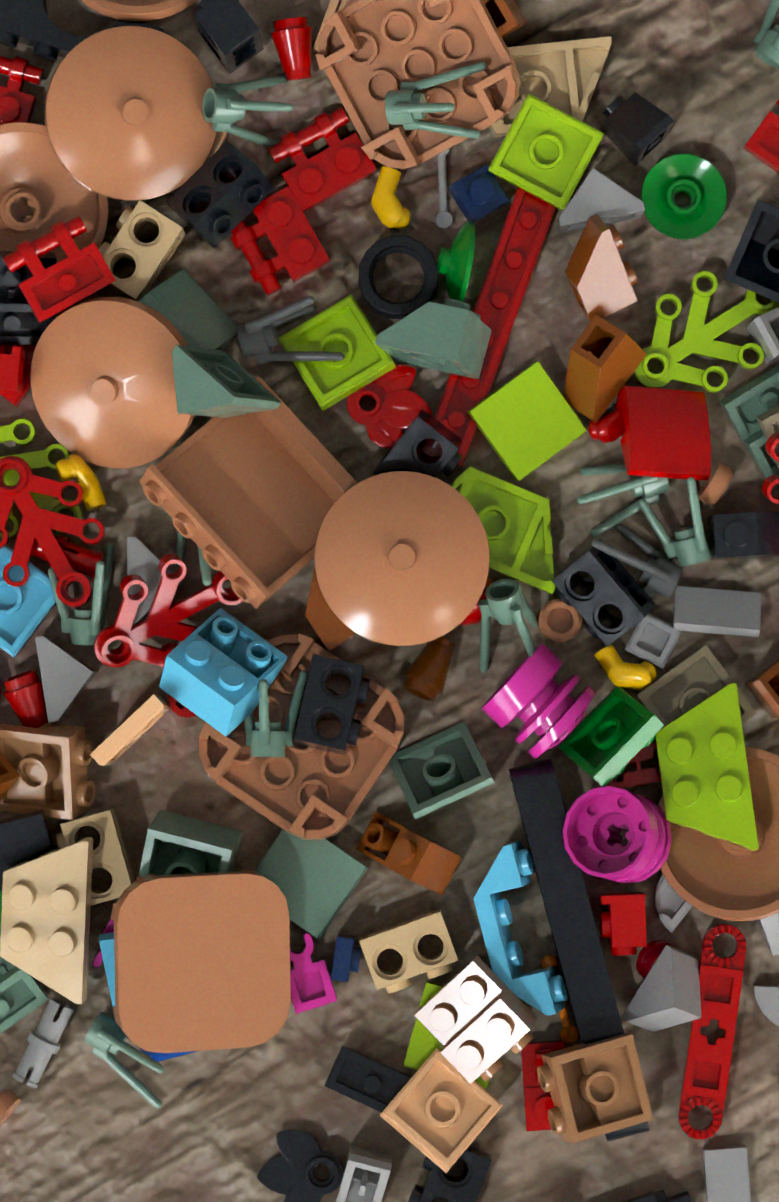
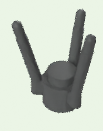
M307 296L299 301H295L259 319L237 325L238 339L244 356L246 358L256 356L259 365L271 361H341L344 359L342 352L272 351L273 346L279 345L276 327L313 313L316 310L315 305H313V296Z
M621 523L615 525V530L651 557H648L646 561L598 539L592 541L593 547L640 569L641 572L638 580L645 583L640 586L652 600H655L657 594L667 598L670 597L682 571L681 566L672 563L673 558L667 559L666 553L659 551ZM583 575L581 577L583 583L595 585L592 576Z

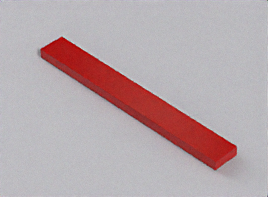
M519 187L515 193L473 312L481 315L480 320L492 330L479 380L450 374L434 417L463 440L457 451L462 455V458L456 465L459 468L463 466L477 427L467 411L485 399L489 394L556 208ZM427 438L422 452L427 456L435 457L442 453V447L435 439Z

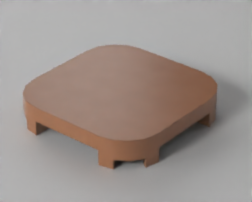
M358 0L331 15L324 22L325 25L319 36L318 54H315L320 71L325 70L364 144L361 148L371 160L374 159L390 168L404 170L417 166L469 138L419 129L404 130L403 124L390 125L385 112L386 94L389 90H400L401 82L418 81L467 65L485 62L487 68L483 71L418 91V93H424L426 103H453L455 106L451 112L426 113L425 119L420 120L465 127L480 132L499 122L511 112L519 97L520 77L516 63L483 0Z
M300 633L298 635H280L270 640L266 639L267 642L288 656L285 665L268 688L269 722H281V731H284L299 674L303 670L309 674L313 654L341 660L315 643L314 639ZM334 675L326 683L327 690L333 695H343L351 687L350 680L343 675ZM372 680L370 681L366 704L357 702L354 719L361 721L356 746L348 745L346 755L295 744L294 736L300 714L299 709L293 733V746H285V757H250V746H246L244 721L226 737L205 722L198 738L199 757L206 774L219 787L293 836L303 840H323L338 834L350 822L398 751L404 737V715L398 699L387 688L384 689ZM259 703L252 712L254 725L255 722H259ZM327 716L318 722L316 730L321 736L331 738L340 732L342 725L335 717Z
M238 869L235 872L160 876L152 873L137 877V881L123 891L117 903H113L111 920L114 922L115 1006H112L115 1022L133 1044L145 1051L156 1053L247 1048L266 1043L279 1033L288 1018L291 1003L290 917L286 897L275 883L255 871Z

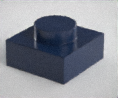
M487 164L453 183L448 189L467 221L473 223L505 206L509 201L494 175L488 171L489 167Z
M337 934L331 980L348 982L350 972L358 973L361 947L353 946L355 936Z

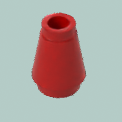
M307 17L274 21V32L270 34L285 73L286 81L311 78L312 27H308Z
M36 669L17 674L3 681L6 688L3 694L23 726L39 728L43 724L48 723L42 679L38 677Z

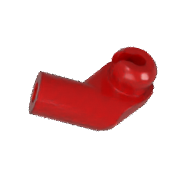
M622 389L617 395L615 411L600 418L597 423L592 420L590 421L588 432L594 440H600L602 443H611L625 433L626 429L619 400Z

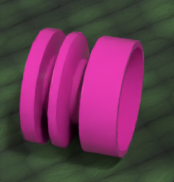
M543 642L536 648L537 650L531 657L528 656L481 708L501 728L519 717L524 724L514 739L518 744H521L534 731L538 738L527 751L534 759L538 758L548 749L557 746L585 716L590 701L597 693L588 685L573 698L569 692L580 680L577 674L568 677L561 684H558L553 678L561 668L563 661Z
M612 786L591 789L577 798L566 814L563 827L565 849L576 866L589 875L625 884L644 881L658 872L668 858L672 842L670 822L666 821V816L661 807L645 796ZM623 829L628 831L625 835L628 840L626 845L620 844L623 840L620 832Z

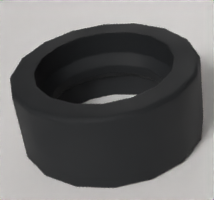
M391 235L378 240L365 252L359 265L358 285L362 297L375 313L388 319H403L427 302H432L438 289L439 273H437V263L433 253L422 242L412 237ZM392 253H405L414 257L421 265L424 273V281L420 292L405 302H391L383 298L377 292L373 282V273L377 263Z

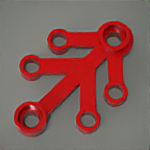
M6 456L1 458L0 530L3 533V539L0 542V549H3L9 542V532L5 527L14 501L23 515L11 561L3 570L5 582L13 587H22L28 583L31 576L28 563L36 538L59 579L56 585V593L59 600L71 607L83 606L92 596V584L85 575L74 571L51 529L79 536L85 543L94 545L103 540L105 536L104 525L95 518L82 520L38 508L30 492L56 497L63 505L76 507L84 499V490L75 481L69 480L62 483L33 475L29 464L19 457ZM11 470L17 471L20 477L18 483L14 486H8L4 480L5 474ZM69 486H74L78 490V497L72 502H67L63 498V491ZM90 523H95L99 527V534L94 539H88L84 535V529ZM14 566H21L24 570V577L19 582H13L9 577V572ZM73 582H79L83 586V593L78 598H72L68 594V587Z
M176 554L165 555L158 564L161 579L147 619L132 626L138 605L147 598L149 590L141 576L135 574L128 575L120 584L123 599L115 622L112 626L101 630L96 636L94 652L98 660L109 667H123L133 659L164 668L166 656L178 645L167 643L161 648L143 644V641L154 635L184 641L198 626L181 623L180 621L219 600L226 605H237L243 601L234 593L232 587H222V584L228 578L219 571L214 576L212 584L171 605L179 582L186 576L187 567L180 556ZM170 564H179V569L175 573H166V569ZM134 584L141 585L138 593L133 595L127 593L130 586ZM112 641H122L121 645L118 648H108V645Z

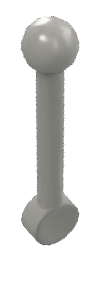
M450 149L438 155L439 213L435 217V224L441 229L448 228L453 221L447 207L446 155Z

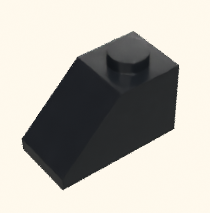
M635 92L627 100L619 96L603 111L606 119L603 121L601 130L629 161L636 166L666 139L674 120L667 113Z
M779 512L715 514L708 518L709 546L713 556L710 558V561L779 556Z

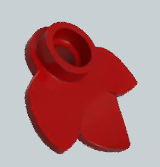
M395 365L396 368L347 397L346 405L350 417L358 424L365 425L370 440L381 448L391 449L402 435V429H406L421 409L430 415L432 414L424 399L409 390L413 384L416 370L407 365ZM371 396L375 399L376 407L372 411L361 409L359 403L363 397Z

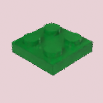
M616 687L559 748L598 784L605 787L624 771L626 764L641 749L651 744L664 724L620 687Z

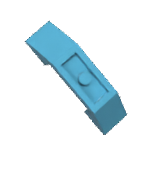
M519 840L502 847L473 900L492 971L518 998L549 1016L565 1008L563 1001L567 1000V989L564 979L561 975L556 976L554 966L521 973L520 966H523L524 963L523 953L519 942L513 941L509 924H512L513 921L512 911L507 899H502L500 894L502 891L522 887L532 882L530 874L534 873L533 859L530 851L527 848L523 849L522 842Z

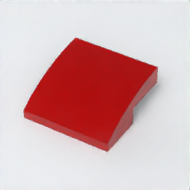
M624 385L619 395L626 431L620 442L627 475L675 479L693 477L695 480L708 481L711 476V440L704 392Z

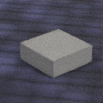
M647 614L645 618L636 624L624 650L663 669L682 631L673 630L672 625Z

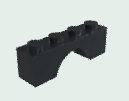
M0 0V44L16 48L17 44L21 43L33 47L35 55L50 61H57L58 56L64 58L76 45L90 37L72 35L58 28L48 17L46 0ZM118 20L110 27L140 26L164 33L162 28L136 21Z

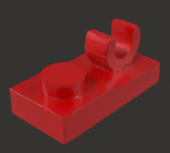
M564 1041L529 1042L521 1050L526 1131L552 1130L548 1120V1109L554 1108L550 1091L544 1092L541 1088L537 1067L544 1065L542 1054L564 1048Z

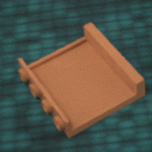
M259 375L255 379L281 401L277 409L228 418L213 417L157 465L151 464L139 481L149 501L156 506L163 507L172 517L176 530L183 537L191 538L202 550V556L207 564L214 570H220L230 580L234 593L242 601L250 602L255 609H258L315 559L316 541L325 516L340 496L357 484L356 480Z

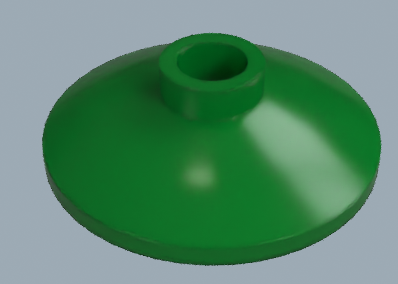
M691 154L672 155L659 161L647 174L641 190V201H643L645 208L644 214L649 223L661 234L681 240L700 237L714 228L724 213L727 200L726 186L719 171L707 160ZM680 192L686 193L690 198V204L685 207L678 206L674 200L675 195Z
M466 221L455 236L450 249L441 248L437 264V273L446 274L449 299L463 302L467 291L474 257L475 225L471 221Z

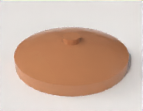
M121 26L100 31L76 45L63 58L51 78L45 100V125L49 142L65 170L76 181L97 194L124 201L147 200L162 196L182 186L203 165L210 153L216 131L212 130V123L204 120L202 101L206 90L213 88V84L204 66L192 51L168 34L140 26Z
M22 122L0 125V251H16L17 244L26 239L32 242L50 232V226L59 221L66 223L77 216L81 218L87 231L73 239L76 246L81 250L95 242L99 249L107 228V197L84 187L65 170L52 149L46 126ZM60 246L50 251L55 253L56 263L66 258Z
M98 297L76 304L60 314L48 325L42 333L33 353L30 372L31 390L40 418L52 436L71 453L79 455L87 462L108 468H132L158 459L181 440L195 416L178 414L172 350L176 345L188 346L187 342L167 318L141 302L122 297Z
M393 471L381 473L352 486L340 496L328 511L320 527L315 547L316 576L320 590L330 609L341 622L355 633L385 645H419L433 641L452 631L465 620L476 606L483 593L489 572L490 560L487 536L483 524L472 505L449 484L418 472Z
M745 747L759 850L751 851L738 844L720 838L717 839L703 834L701 831L670 822L671 847L668 858L660 868L669 885L687 903L707 915L729 921H752L779 913V756L756 748ZM662 795L658 806L661 807L666 816L664 798Z

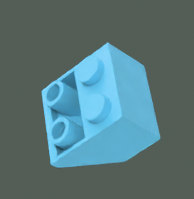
M220 608L166 656L159 688L226 737L258 705L259 681L266 679L269 688L285 665L288 656Z

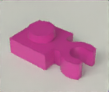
M309 932L303 933L306 948L302 952L296 953L290 949V961L293 962L295 967L290 969L291 1000L296 1014L338 1000L325 958L312 961L311 954L314 950V940Z

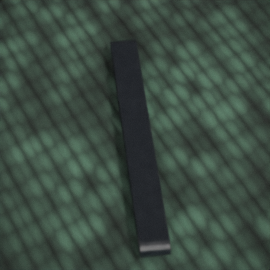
M551 758L511 768L509 773L533 859L535 873L580 1043L587 1045L622 1035L624 1030L582 872L573 863L565 849L563 827L566 812ZM648 1121L606 1133L607 1142L649 1131Z

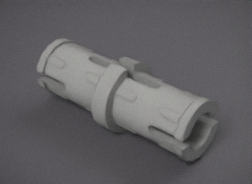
M55 998L49 999V1003L36 1031H30L27 1038L29 1045L16 1071L12 1075L13 1078L23 1083L29 1068L33 1067L26 1084L33 1088H38L39 1081L52 1054L58 1053L61 1047L58 1041L71 1015L75 1011L72 1006L65 1003L58 1018L55 1019L54 1016L61 1003L60 1000Z

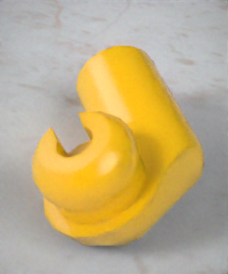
M382 166L371 198V205L383 225L388 228L402 230L408 226L411 214L407 208H402L400 201L395 195L401 172Z
M68 455L67 459H61L56 463V469L61 481L65 482L75 478V481L83 488V502L86 511H93L107 504L97 475L79 455Z
M613 644L602 648L594 654L610 681L617 687L640 691L651 685L657 678V671L653 664L648 661H643L641 664L624 662Z

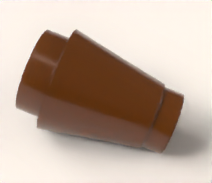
M443 637L427 642L404 674L406 682L403 688L421 699L434 702L437 694H443L455 644Z

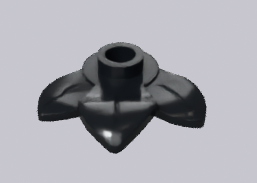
M283 1130L277 1133V1144L282 1155H278L268 1161L257 1175L258 1180L268 1189L285 1194L284 1202H320L323 1195L334 1192L340 1186L344 1170L340 1159L331 1152L321 1151L312 1135L299 1130ZM321 1164L326 1165L331 1172L330 1176L324 1180L318 1179L314 1174L315 1167Z

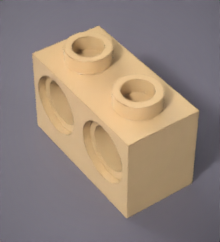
M139 200L135 208L128 206L124 210L116 224V228L120 231L112 243L104 242L99 248L112 274L113 268L119 260L131 259L135 262L136 268L130 277L120 279L114 276L116 281L108 285L125 297L135 301H139L149 292L186 235L183 227ZM146 223H152L159 227L157 238L150 243L140 242L136 237L139 227Z
M115 809L60 824L62 833L56 834L59 849L78 842V834L84 826L94 827L100 834V844L93 850L92 871L95 868L108 870L112 876V885L105 892L97 891L91 885V906L120 898L123 891L133 884L135 879Z
M440 909L359 938V943L376 990L386 987L388 994L411 986L410 978L425 972L428 979L446 974L453 970L451 963L458 961ZM434 934L442 940L443 948L437 956L425 957L419 952L418 942L424 935ZM394 949L400 953L403 961L398 970L386 972L379 967L377 958L383 950Z

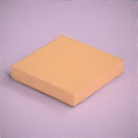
M153 694L103 741L90 756L100 766L112 765L170 710V705L161 695Z
M437 1048L383 1110L380 1116L447 1173L501 1109L503 1104L476 1081L470 1084Z

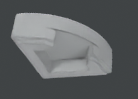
M662 873L655 886L654 905L660 921L672 933L692 906L674 891Z
M752 985L754 999L759 1009L771 1022L779 1026V985Z

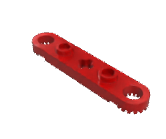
M726 923L712 926L703 936L699 960L701 1018L690 1023L678 1108L680 1127L689 1137L697 1140H706L714 1136L720 1130L719 1128L722 1124L744 972L745 953L747 950L743 933L733 925ZM721 933L731 934L736 941L734 953L726 958L718 957L712 950L713 939ZM710 1019H716L717 1026L724 1029L723 1036H716L714 1043H707V1036L700 1033L702 1026H709ZM696 1105L707 1106L712 1112L710 1124L703 1129H695L688 1122V1113Z

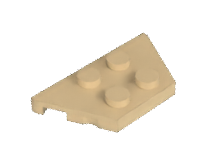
M611 36L507 47L516 63L520 77L519 97L511 112L499 122L490 126L495 137L507 135L528 93L583 122L612 44Z
M92 837L83 838L74 844L58 850L55 849L31 861H25L12 866L3 872L0 957L75 1004H83L87 1000L93 858Z

